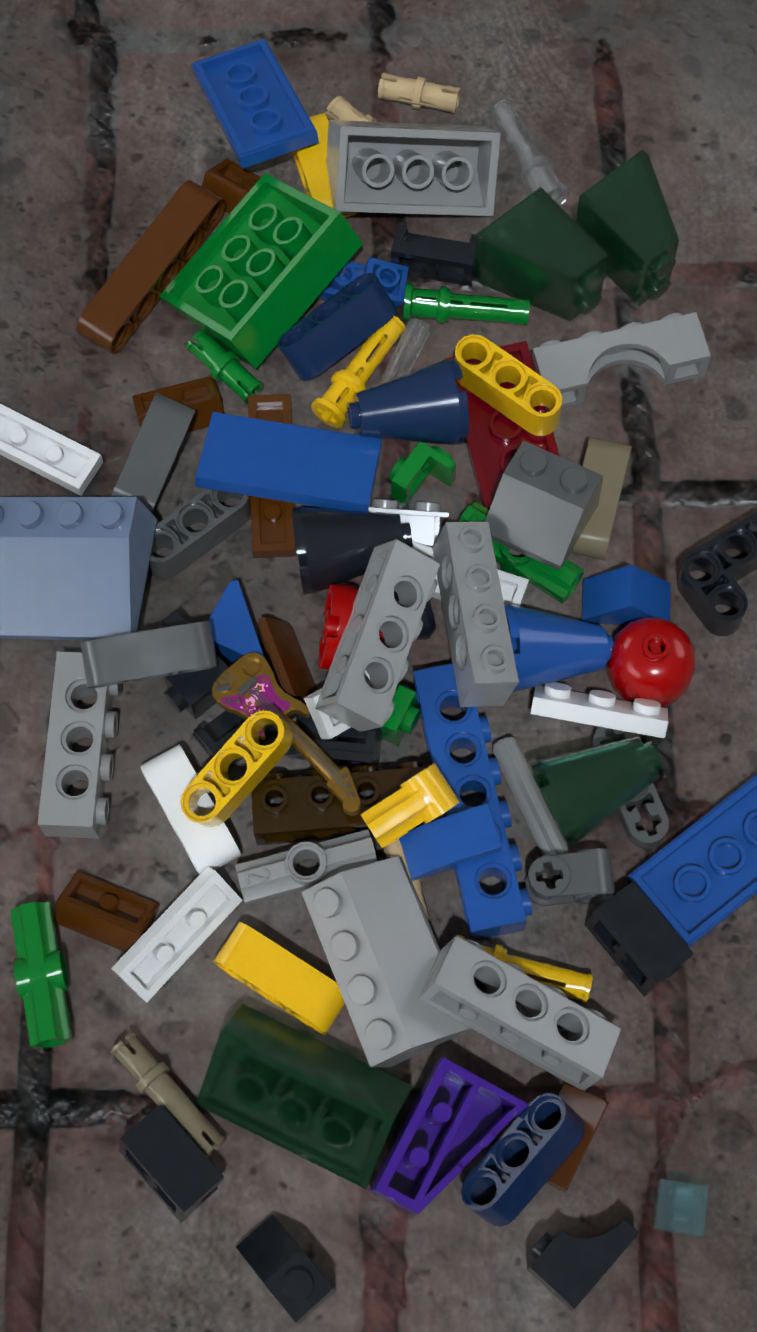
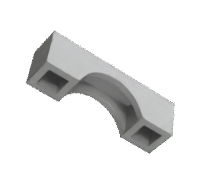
M697 312L685 315L673 313L663 317L661 320L644 324L632 322L620 329L604 333L591 331L585 333L580 338L563 342L551 340L541 344L539 347L533 348L532 351L535 372L560 390L562 408L584 403L586 390L591 380L600 371L618 364L638 365L653 372L667 385L705 376L711 358Z

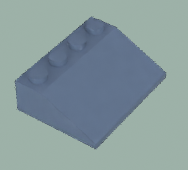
M0 497V639L89 641L135 633L137 631L157 523L155 516L137 497Z

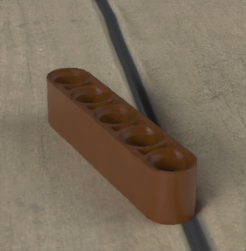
M192 180L184 182L84 309L77 324V333L112 354L120 352L161 300L159 295L218 226L225 213L226 200Z

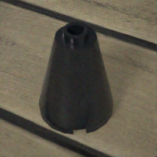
M307 507L292 509L294 537L304 595L315 594L328 589L332 584L338 585L364 575L374 547L398 539L413 548L410 523L401 524L400 515Z

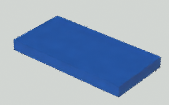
M261 39L191 64L194 76L242 169L319 142L317 130L266 39Z
M213 412L195 476V487L335 510L368 513L382 439Z
M757 775L626 878L629 884L634 881L689 948L757 894Z

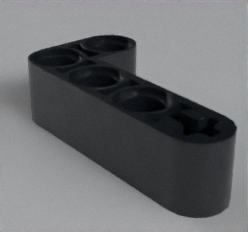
M757 512L691 551L683 561L677 579V588L704 627L714 635L728 636L736 632L747 610L748 598L737 581L757 569ZM736 549L745 558H731L725 550ZM689 572H704L709 580H695ZM727 605L734 611L735 615H721L716 611L715 606Z

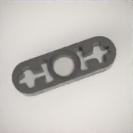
M599 727L594 733L591 751L627 837L637 847L644 849L654 848L664 840L669 828V819L631 732ZM611 735L614 741L622 740L623 742L619 748V756L623 764L617 766L613 771L609 767H615L616 757L611 748H602L606 736ZM624 774L637 776L642 782V791L635 796L624 795L617 787L618 778ZM646 799L650 803H646L643 807L645 817L649 822L657 821L658 823L653 836H649L646 830L638 831L636 829L641 821V816L636 806L643 803ZM635 807L630 812L627 810V808Z

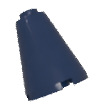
M445 359L355 393L354 402L347 403V416L350 428H357L359 435L363 437L448 445L465 444L463 437H468L469 432L468 400L466 391L460 392L459 386L455 382V379L463 378L458 362L455 359Z

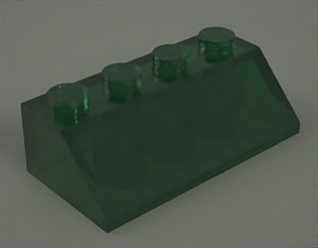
M242 1003L219 1035L196 1105L366 1189L399 1122L413 1086L374 1067L370 1068V1065Z

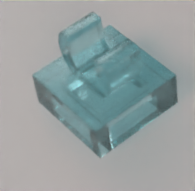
M659 1179L653 1230L703 1237L709 1187Z

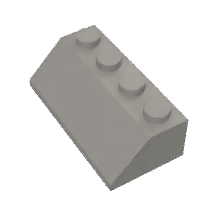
M329 120L326 163L333 209L339 212L493 216L501 133L485 126Z
M401 856L340 872L301 892L370 1068L393 1067L471 1030L470 1027L418 999L440 952V948Z

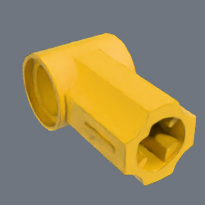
M436 763L400 785L401 789L360 814L381 848L390 845L422 822L427 824L460 803Z

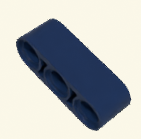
M366 273L351 281L287 330L280 337L277 345L299 379L303 381L310 380L323 373L389 322L396 314L397 309L376 274Z
M545 1093L537 1096L466 1177L461 1190L462 1200L465 1205L493 1226L502 1227L510 1224L579 1145L585 1130L582 1118L562 1098L555 1094ZM558 1117H561L558 1124L554 1128L550 1129V1126L553 1123V1121ZM529 1154L525 1163L518 1166L522 1157ZM496 1191L494 1199L487 1204L489 1196Z

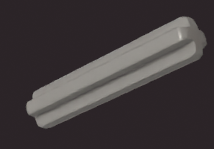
M510 736L493 744V753L542 855L567 854L568 847L515 738Z

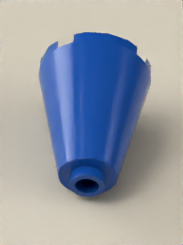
M512 604L504 605L519 680L513 692L601 671L605 668L607 661L610 659L614 642L612 636L607 635L603 626Z

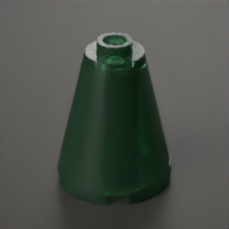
M639 737L536 759V761L528 764L534 773L533 777L554 820L560 826L562 837L567 846L580 841L659 778L656 769L663 766L653 743L650 741L643 744Z

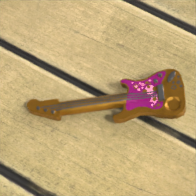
M252 652L242 656L227 668L214 682L212 687V695L217 704L228 712L243 717L246 720L255 712L264 710L271 711L286 721L293 734L292 746L327 780L328 789L343 803L345 813L350 816L359 814L361 802L349 769L347 767L340 769L290 718L293 714L309 718L310 712L303 702L286 694L279 687L267 660L262 655ZM272 723L265 725L260 730L258 739L263 741L266 739L265 730L269 725H272L278 731L277 725Z

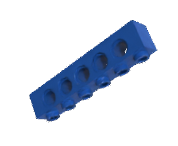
M453 663L413 671V688L417 695L418 709L421 710L420 719L430 764L436 763L460 801L456 806L442 814V818L474 808L465 805L461 801L460 796L467 791H477L485 799L481 805L489 804L502 845L501 852L459 863L456 865V869H454L469 939L476 941L524 931L527 921L526 916L532 915V906L527 888L519 889L515 872L522 871V864L517 844L509 845L505 828L512 827L511 816L507 801L499 802L495 785L502 784L497 758H488L485 743L492 742L487 716L479 717L477 707H460ZM448 707H457L464 712L465 716L458 721H449L441 713ZM464 748L470 750L475 758L469 763L461 764L454 761L450 755L453 751ZM487 877H497L504 883L505 889L500 894L489 895L481 889L480 882Z

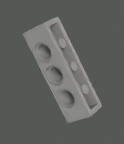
M446 522L432 550L434 560L440 563L437 578L460 707L504 706L519 680L489 523Z
M398 539L374 547L356 595L351 616L341 636L315 709L360 732L383 727V724L387 722L393 712L394 701L392 699L397 685L408 670L409 662L407 656L412 642L417 639L422 630L423 621L421 617L424 608L436 590L437 581L435 577L440 563ZM394 590L398 594L399 604L394 598ZM379 630L384 635L385 645L380 640ZM365 670L370 676V686H368L364 678Z
M57 651L37 825L45 836L99 839L100 826L107 825L109 819V798H104L103 796L105 781H112L114 758L113 754H108L109 738H116L118 714L117 711H112L113 698L114 696H120L122 684L87 688L81 652ZM89 695L97 697V701L92 707L88 709L77 708L81 698ZM85 737L93 739V743L88 750L84 752L72 751V747L77 740ZM78 780L89 782L83 794L78 796L67 794L68 788L73 782Z
M457 935L439 952L418 998L582 1091H585L603 1078L621 1028L608 1022L602 1013L593 1009H585L569 1000L560 989L539 983L527 976L521 967L513 963L502 962L485 952L484 948L477 942L462 939ZM474 979L484 985L487 994L481 992L476 987ZM516 1003L524 1007L527 1017L518 1011ZM557 1026L566 1032L568 1040L560 1035Z

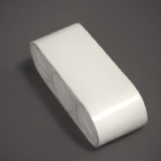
M180 745L139 766L199 875L207 866L216 870L241 856L224 822L219 826L207 827L193 822L183 813L180 804L182 793L197 776V773ZM208 793L201 796L197 804L198 813L201 816L208 815L215 807Z

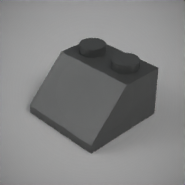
M523 441L502 475L485 522L489 523L492 540L561 571L599 505L603 475Z

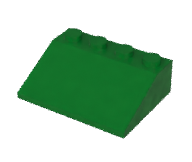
M264 173L159 297L200 330L204 329L211 338L228 352L233 351L240 360L257 369L276 347L280 337L296 324L299 318L363 245V242L339 211Z

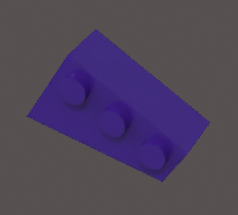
M444 1057L440 1058L433 1064L368 1191L409 1214H419L529 1104Z

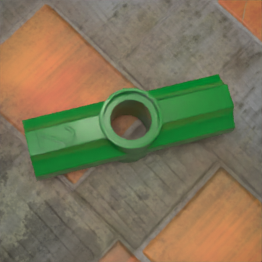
M475 501L467 507L461 515L459 522H485L489 509ZM492 540L495 559L501 571L529 579L530 584L561 604L569 599L583 577L584 570L569 560H566L561 571L528 556L515 557L508 552L510 548Z
M36 901L20 904L18 907L10 910L17 959L13 961V969L19 997L24 1001L30 1047L37 1049L62 1046L67 1042L73 1041L65 991L69 990V981L62 950L58 949L52 905L50 902Z

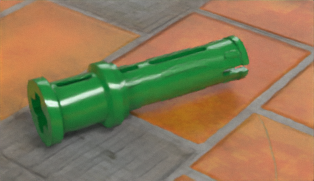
M406 283L403 321H409L411 317L436 319L438 324H444V322H449L450 318L527 326L530 299L451 293V289H447V286H441L439 290L414 288L412 283Z

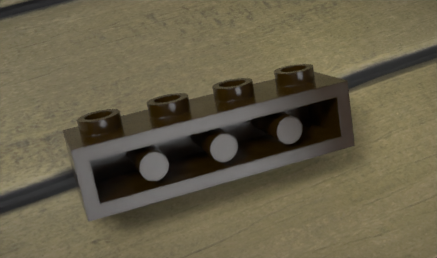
M404 762L398 764L396 769L378 770V767L372 765L352 768L350 774L361 802V810L359 814L354 816L345 813L343 803L328 789L327 780L317 770L308 771L304 777L288 778V775L284 773H269L251 792L253 830L257 846L330 840L367 830L369 828L360 814L401 789L400 785L428 766L423 767L421 762ZM422 822L421 824L417 825V826L414 827L413 829H415V828H417V827H420V826H422V825H425L424 822Z

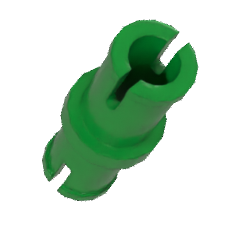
M204 329L197 331L192 336L197 341L196 344L191 340L188 341L186 349L211 370L210 376L217 382L223 381L245 404H248V396L256 395L253 393L254 390L258 393L262 392L264 384L258 381L239 363L240 358L233 351L227 352Z

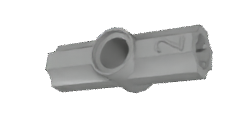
M369 829L319 843L300 842L289 851L237 864L235 867L245 905H250L298 891H304L340 872L378 861ZM304 859H313L320 864L317 872L311 876L299 875L295 872L296 865Z

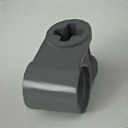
M596 848L568 854L539 857L532 863L524 880V888H527L531 902L539 906L607 901L616 894L609 850ZM541 873H547L549 880L556 881L552 889H547L545 882L538 881Z

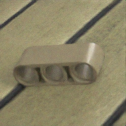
M594 437L589 438L583 467L603 475L599 505L571 553L605 561L632 446Z

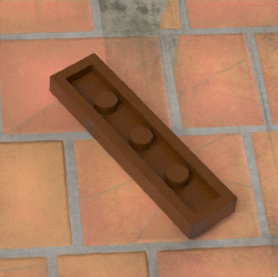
M290 394L248 396V417L292 424ZM250 496L253 558L295 557L296 544L292 520V509H295V503Z

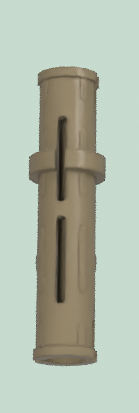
M134 1032L124 1037L126 1041L123 1043L120 1040L110 1053L121 1062L137 1081L136 1089L141 1094L147 1093L157 1106L162 1105L207 1157H210L212 1155L211 1152L218 1150L226 1139L218 1133L168 1075L170 1068L164 1061L158 1063L137 1039Z

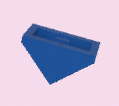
M633 565L583 579L582 621L593 624L627 625L643 617H661L670 621L671 583Z
M238 580L229 582L208 620L211 622L215 652L220 658L233 664L247 653L256 652L264 657Z

